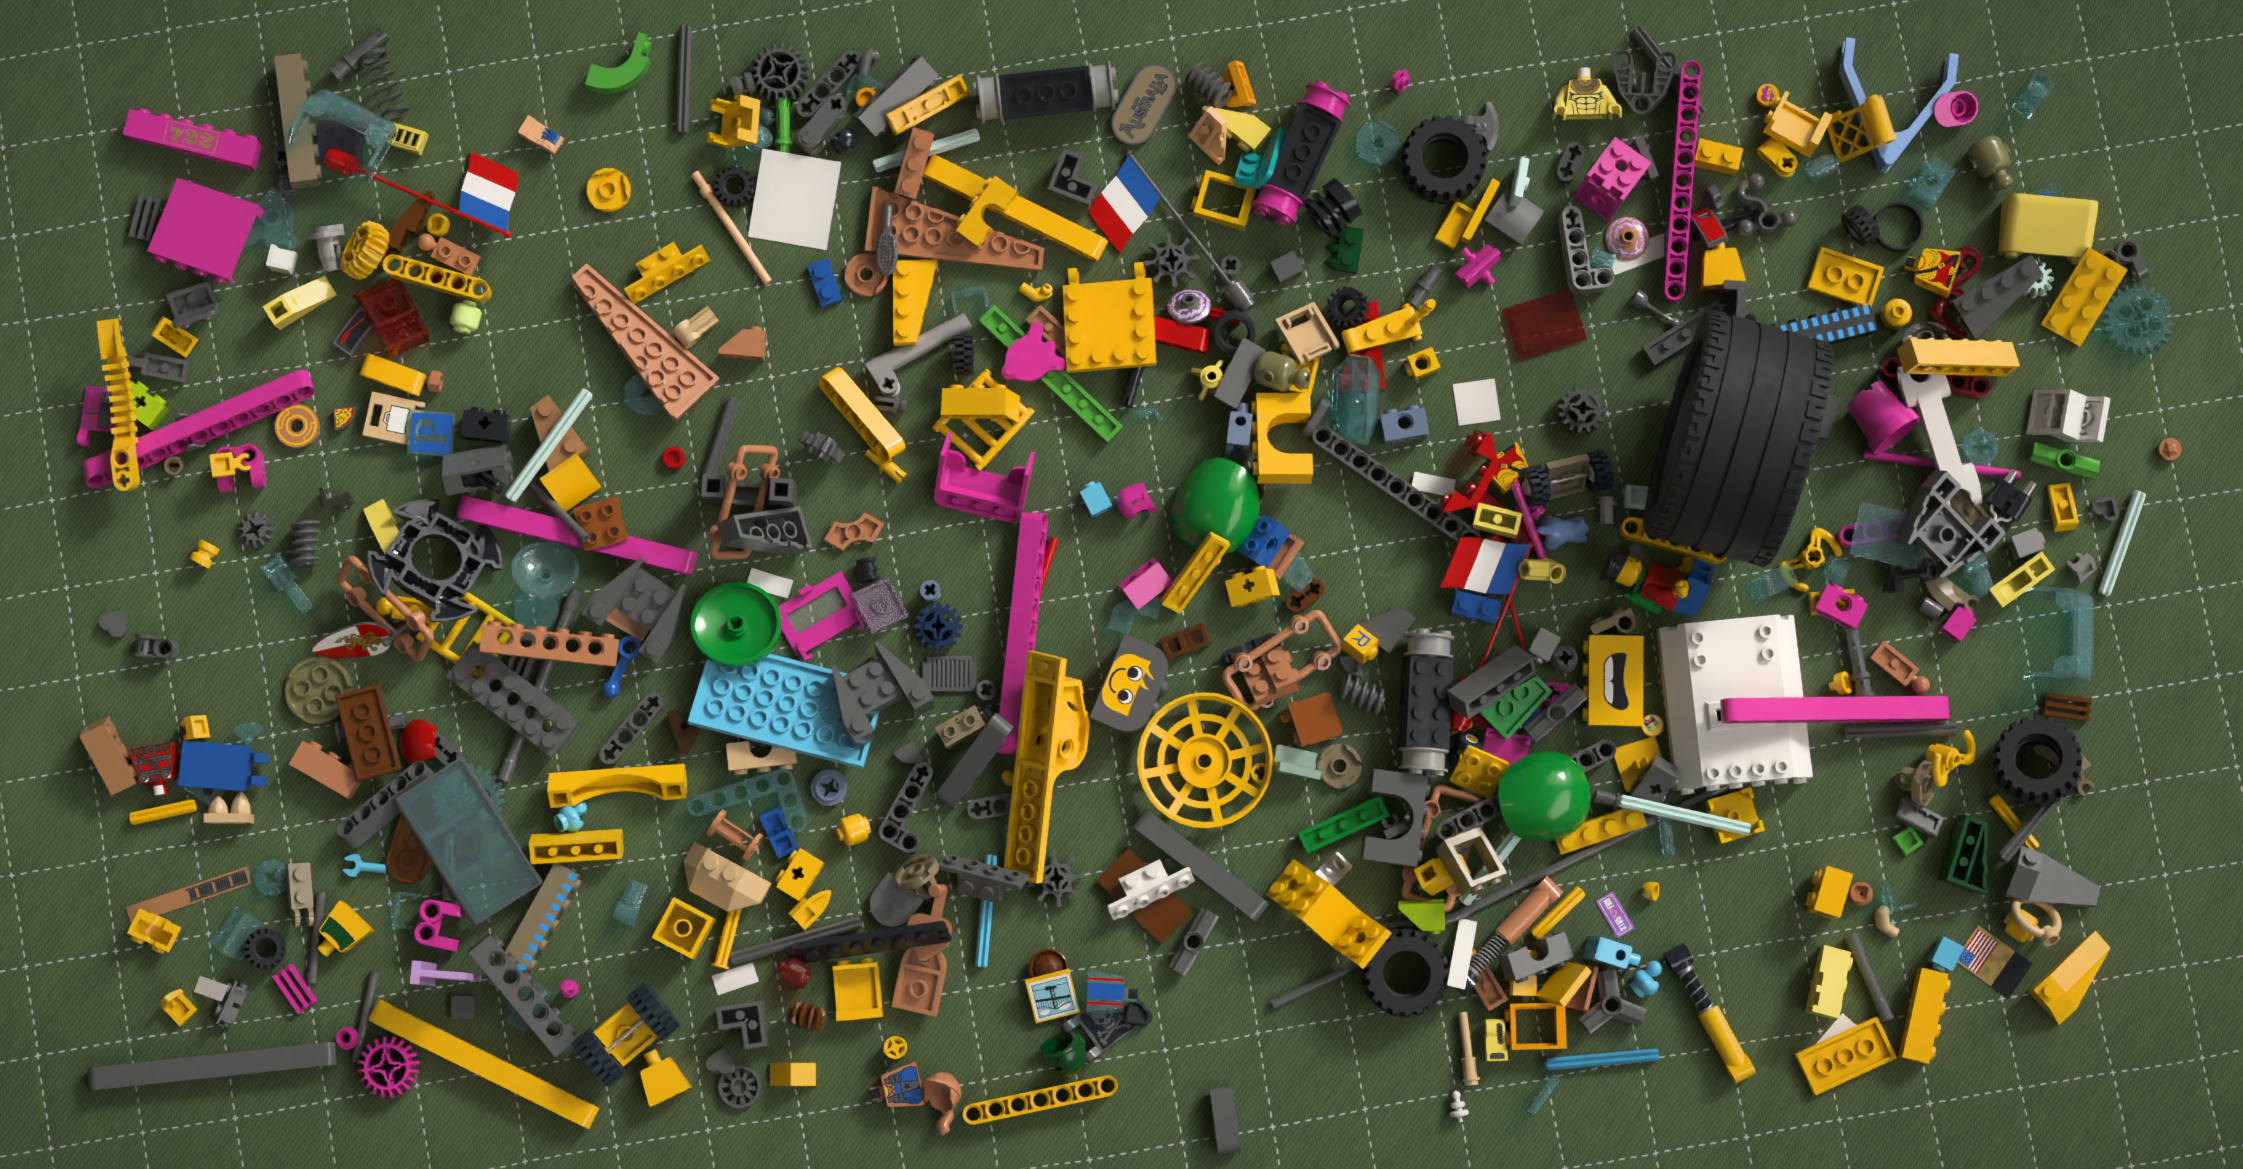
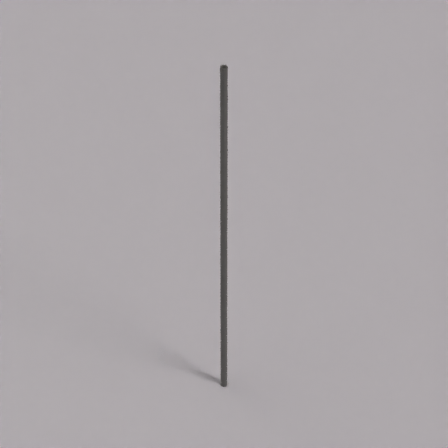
M1729 785L1720 786V790H1705L1674 806L1689 809L1728 790ZM1653 815L1645 819L1647 823L1645 827L1598 842L1469 906H1465L1445 916V926L1668 818ZM1421 929L1416 930L1424 933L1425 935H1429L1427 934V931H1422ZM1350 962L1270 1002L1273 1008L1276 1009L1360 967L1354 962Z

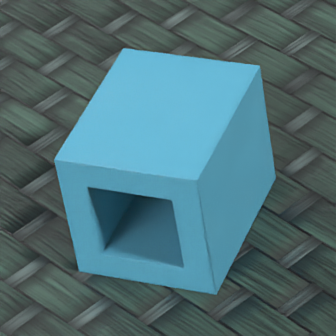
M1092 481L1082 487L1083 490L1080 491V496L1092 519L1112 509V504L1100 482L1095 484Z
M1944 936L1939 937L1927 962L1933 964L1932 968L1938 972H1951L1964 946Z

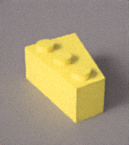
M1826 945L1820 946L1805 1012L1829 1019L1839 1018L1843 994L1847 987V972L1850 971L1853 958H1850L1851 952Z

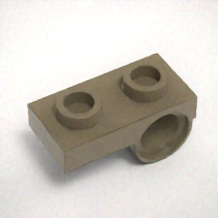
M1621 607L1611 612L1612 617L1604 619L1602 616L1592 621V626L1588 628L1589 634L1598 635L1612 627L1619 635L1630 633L1636 624L1631 608L1625 610L1624 607ZM1619 619H1627L1630 624L1629 629L1624 630L1620 628L1618 624Z

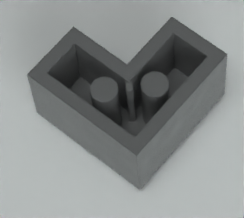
M1063 148L1047 190L1050 196L1090 210L1097 192V184L1079 177L1085 162L1083 155Z
M764 1001L716 1007L719 1030L742 1027L744 1049L770 1046Z

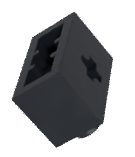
M471 407V410L464 409L460 436L465 440L508 445L512 418L506 415V411L493 410V413L484 412V409L479 407ZM488 420L491 423V426H487L485 430L482 427V424H486Z

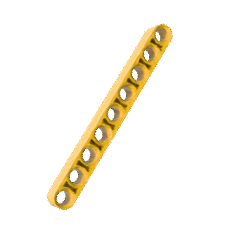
M933 154L923 172V176L928 180L971 201L976 196H981L984 192L982 187L987 181ZM1018 195L1007 211L998 205L987 207V209L1095 262L1099 261L1108 243L1105 238Z

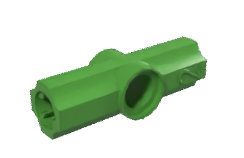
M2037 442L2033 443L2029 454V462L2053 468L2060 473L2067 472L2091 480L2096 479L2100 468V461L2075 454L2071 450H2061ZM2061 456H2065L2069 460L2068 466L2061 464Z

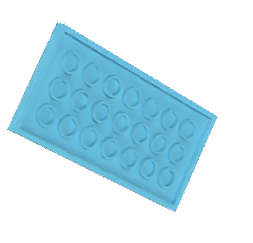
M769 654L758 663L740 668L724 667L708 659L706 660L688 718L689 725L860 769L864 768L871 741L855 750L846 736L839 711L832 669ZM840 672V674L842 675V677L847 674V673ZM880 712L868 718L874 730Z

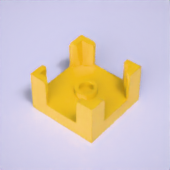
M741 94L734 95V99L738 100L735 102L719 98L710 99V110L723 115L721 135L709 132L707 143L726 149L757 144L760 100Z
M1751 787L1704 802L1708 814L1750 823L1749 835L1765 831L1763 822L1758 820L1752 801L1754 794ZM1712 828L1718 845L1749 836Z

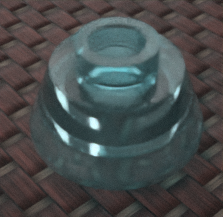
M758 123L757 144L746 145V148L752 153L767 149L773 140L769 129Z

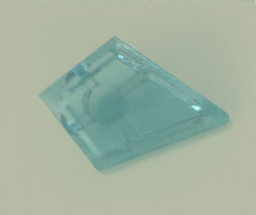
M1299 552L1286 569L1283 581L1298 592H1301L1315 576Z

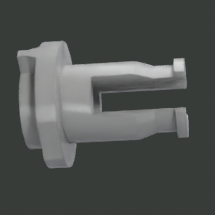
M343 224L313 228L314 233L308 234L309 240L316 239L319 259L322 263L321 272L342 269L340 268L341 251L338 236L345 235Z

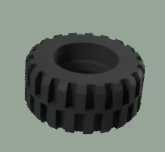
M1439 115L1433 116L1430 121L1425 119L1418 127L1415 126L1411 130L1410 135L1405 140L1400 160L1403 179L1407 180V186L1411 191L1415 190L1417 192L1416 196L1421 199L1424 196L1428 198L1430 203L1440 201V204H1447L1448 201L1455 203L1460 201L1462 197L1466 198L1473 189H1476L1483 176L1487 162L1485 157L1487 153L1486 147L1482 145L1483 139L1480 134L1477 135L1475 133V128L1472 125L1468 127L1464 124L1465 120L1461 118L1456 121L1452 119L1453 116L1446 115L1445 118L1440 119ZM1441 141L1455 145L1462 152L1464 166L1457 176L1446 179L1438 178L1426 170L1423 165V153L1430 144Z
M2034 716V720H2029L2028 717H2025L2018 724L2013 722L2009 725L2008 730H2004L2001 733L1994 749L1993 774L1996 775L1998 786L2003 787V792L2007 796L2010 794L2014 796V801L2018 803L2021 800L2027 802L2026 806L2033 807L2034 803H2039L2040 807L2047 806L2048 802L2053 804L2060 802V798L2062 796L2064 798L2067 797L2071 789L2076 786L2082 765L2081 747L2079 742L2075 741L2076 736L2072 731L2068 733L2066 731L2067 726L2063 723L2057 725L2054 723L2055 719L2049 717L2047 721L2041 720V716ZM2030 744L2047 746L2059 758L2058 770L2054 775L2045 779L2027 777L2016 766L2015 757L2017 752Z
M1409 928L1391 929L1392 934L1365 968L1362 969L1360 967V981L1363 984V990L1379 1009L1396 1017L1403 1016L1404 1018L1411 1017V1015L1424 1014L1423 1011L1434 1008V1003L1437 1000L1440 1001L1444 996L1442 993L1444 989H1447V976H1449V969L1446 964L1448 963L1447 958L1440 946L1424 933ZM1402 951L1418 955L1425 966V977L1422 984L1415 991L1408 994L1392 991L1386 985L1383 977V969L1387 960L1395 953Z

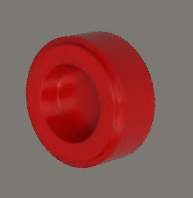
M670 447L664 451L662 461L668 469L678 470L685 463V455L681 449Z

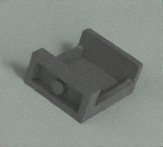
M1724 280L1718 288V297L1731 298L1730 315L1745 318L1747 281Z

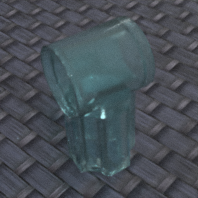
M1984 553L1975 557L1973 561L1960 566L1963 574L1969 578L1978 599L1990 595L1989 589L1994 586L1988 572L1989 565Z
M629 879L622 900L618 902L614 910L612 920L634 928L641 912L640 906L648 885Z

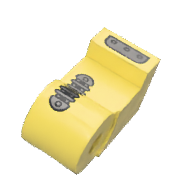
M1485 1019V1062L1507 1061L1508 1053L1504 1019Z

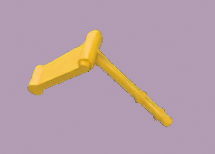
M1429 299L1425 301L1416 312L1410 303L1401 306L1402 310L1341 332L1348 354L1408 338H1413L1414 342L1421 340L1423 333L1419 321L1434 309L1436 305L1435 300Z

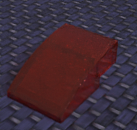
M393 278L358 293L364 311L388 358L429 342V332L401 280Z

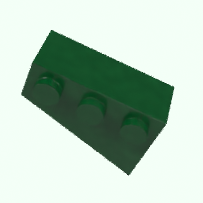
M1968 815L1956 816L1937 880L1975 894L1988 895V887H1986V873H1988V866H1986V851H1988L1987 822Z

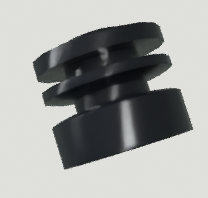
M1335 178L1321 187L1325 198L1315 192L1312 195L1313 200L1308 198L1303 202L1311 220L1330 238L1337 235L1336 229L1339 231L1344 229L1341 218L1350 224L1362 215V211L1354 197Z

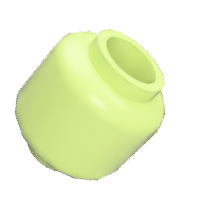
M463 300V303H456L453 306L449 322L453 326V330L463 334H470L477 330L482 312L476 307L475 302Z

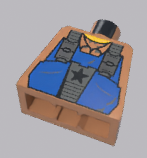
M917 1062L881 1075L883 1085L870 1087L872 1101L886 1098L887 1107L926 1105L924 1103L925 1099H923Z

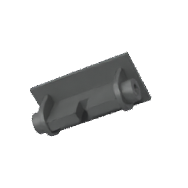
M233 978L230 983L227 982L225 984L228 987L220 1004H216L212 1013L215 1023L219 1024L220 1020H222L221 1025L228 1028L231 1024H234L240 1010L233 1007V1003L242 1005L248 993V985L240 982L237 986V981Z

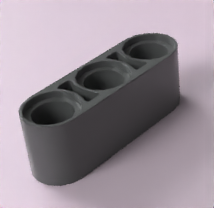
M1232 1086L1210 1088L1218 1155L1241 1152Z

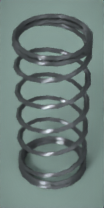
M376 48L362 54L359 60L363 67L369 68L365 75L373 79L370 87L377 90L374 98L382 100L378 106L383 111L381 114L382 118L386 120L394 119L404 115L409 110L407 103H400L388 109L380 107L385 100L397 98L403 92H396L382 99L376 97V94L381 89L391 88L399 83V81H393L380 88L372 87V83L376 79L390 76L395 72L394 70H389L376 77L368 76L367 73L370 69L386 65L390 62L389 59H386L372 66H365L364 64L378 61L387 54L386 49ZM383 52L376 57L366 59L374 53ZM401 108H405V109H403L402 111H400V112H398V113H395V114H392V115H386V114H388V113H390V112H392V111H394V110H398V109H401Z

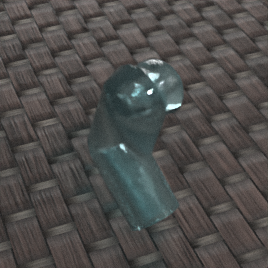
M760 106L759 118L763 120L765 125L772 124L775 120L773 117L774 113L771 109Z

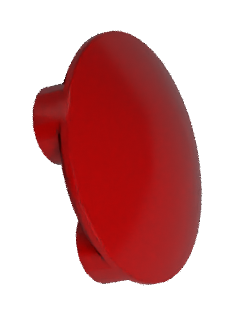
M415 719L405 726L400 736V750L406 761L411 764L416 761L425 762L435 756L436 728L433 724H429L425 720Z

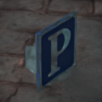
M410 409L407 454L441 457L452 454L455 413Z

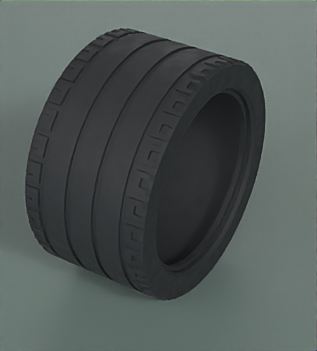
M1712 309L1704 314L1684 360L1656 453L1643 518V529L1646 535L1659 539L1664 537L1666 541L1684 546L1692 545L1693 548L1713 554L1720 553L1721 556L1741 562L1747 561L1749 564L1765 567L1773 561L1795 514L1818 441L1833 368V349L1828 341L1817 338L1811 339L1809 336L1788 330L1783 332L1778 327L1760 322L1755 324L1752 320L1734 315L1727 316L1726 313Z

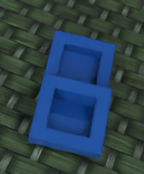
M776 806L759 815L778 859L799 849L780 806Z

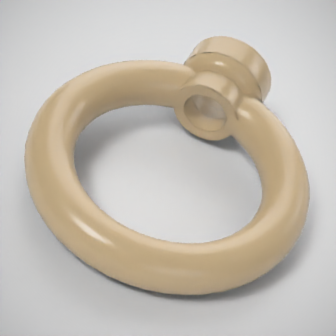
M2014 899L2011 904L2012 916L2023 930L2035 937H2039L2045 947L2052 946L2059 941L2060 936L2058 933L2061 930L2062 922L2059 913L2052 905H2047V902L2034 903V905L2046 911L2052 920V927L2048 925L2040 929L2030 924L2023 917L2020 906L2024 903Z

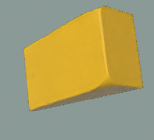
M2070 482L2047 485L2054 532L2077 529L2079 521Z

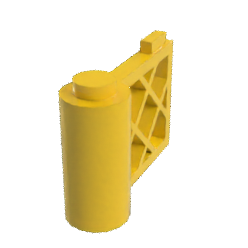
M1872 95L1865 98V103L1843 114L1841 111L1831 114L1832 118L1827 129L1838 163H1843L1897 140L1883 97L1878 98L1877 95ZM1860 113L1862 119L1859 127L1851 123L1854 115ZM1838 121L1845 124L1841 135L1836 133L1834 123ZM1850 127L1857 130L1854 141L1846 138ZM1862 134L1868 137L1870 145L1863 147L1858 144ZM1844 142L1852 145L1849 154L1845 156L1841 149Z

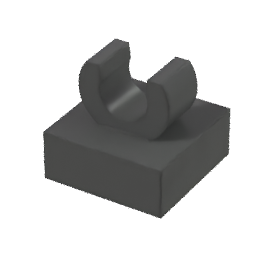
M1396 814L1392 815L1394 819L1393 825H1388L1385 819L1381 820L1382 826L1387 829L1382 832L1385 839H1391L1408 830L1404 822L1398 824L1399 818Z

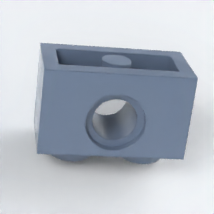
M1418 405L1406 407V411L1397 412V409L1384 411V415L1379 417L1384 445L1428 437L1429 428L1425 407L1419 408ZM1406 419L1409 421L1410 427L1402 429L1398 426V421Z

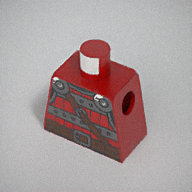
M175 742L129 749L140 784H152L154 796L167 795L166 782L177 779L178 746Z

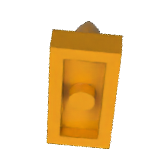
M1236 60L1228 63V68L1220 77L1224 78V83L1229 82L1231 86L1235 85V88L1232 90L1231 99L1224 106L1250 107L1255 105L1256 101L1244 64Z

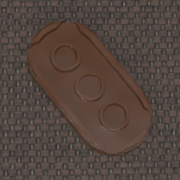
M422 795L409 805L426 833L447 820L444 806L431 796ZM401 813L386 854L385 863L393 879L404 884H414L423 880L428 875L433 862ZM442 834L431 840L436 850L438 849Z

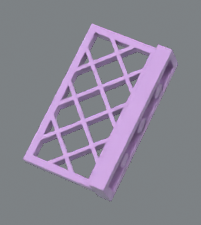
M412 960L410 984L435 986L436 979L481 982L482 975L437 971L436 963Z

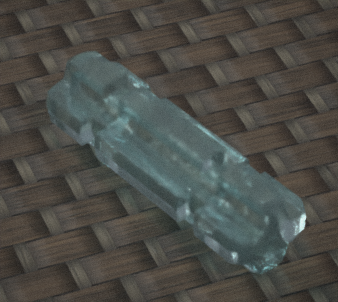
M1658 816V821L1661 823L1659 830L1661 843L1663 844L1661 847L1662 854L1666 857L1675 855V846H1673V827L1670 824L1672 819Z

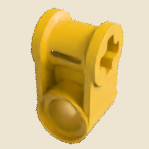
M1770 137L1756 149L1759 157L1781 178H1789L1794 174L1798 164L1797 158L1787 149L1784 143ZM1783 164H1790V167H1782Z

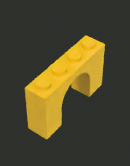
M1256 393L1255 401H1251V414L1255 415L1251 431L1252 435H1256V441L1252 442V455H1256L1257 462H1253V475H1257V484H1311L1313 477L1312 454L1280 452L1269 443L1267 438L1269 430L1278 424L1309 422L1311 414L1310 393Z

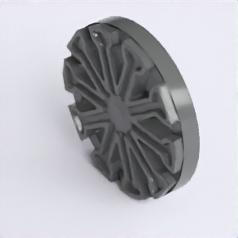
M737 1065L735 1070L736 1079L731 1075H722L719 1080L718 1090L722 1100L727 1105L734 1108H745L755 1103L760 1096L761 1080L752 1068ZM740 1069L745 1071L742 1078L740 1076ZM751 1072L753 1074V1077L746 1080L748 1074ZM724 1078H728L731 1083H725ZM757 1081V1086H749L750 1083ZM724 1087L731 1088V1090L723 1092ZM748 1090H754L757 1093L753 1096ZM734 1094L731 1101L727 1100L729 1095ZM744 1095L750 1099V1102H745ZM738 1096H740V1105L736 1104Z

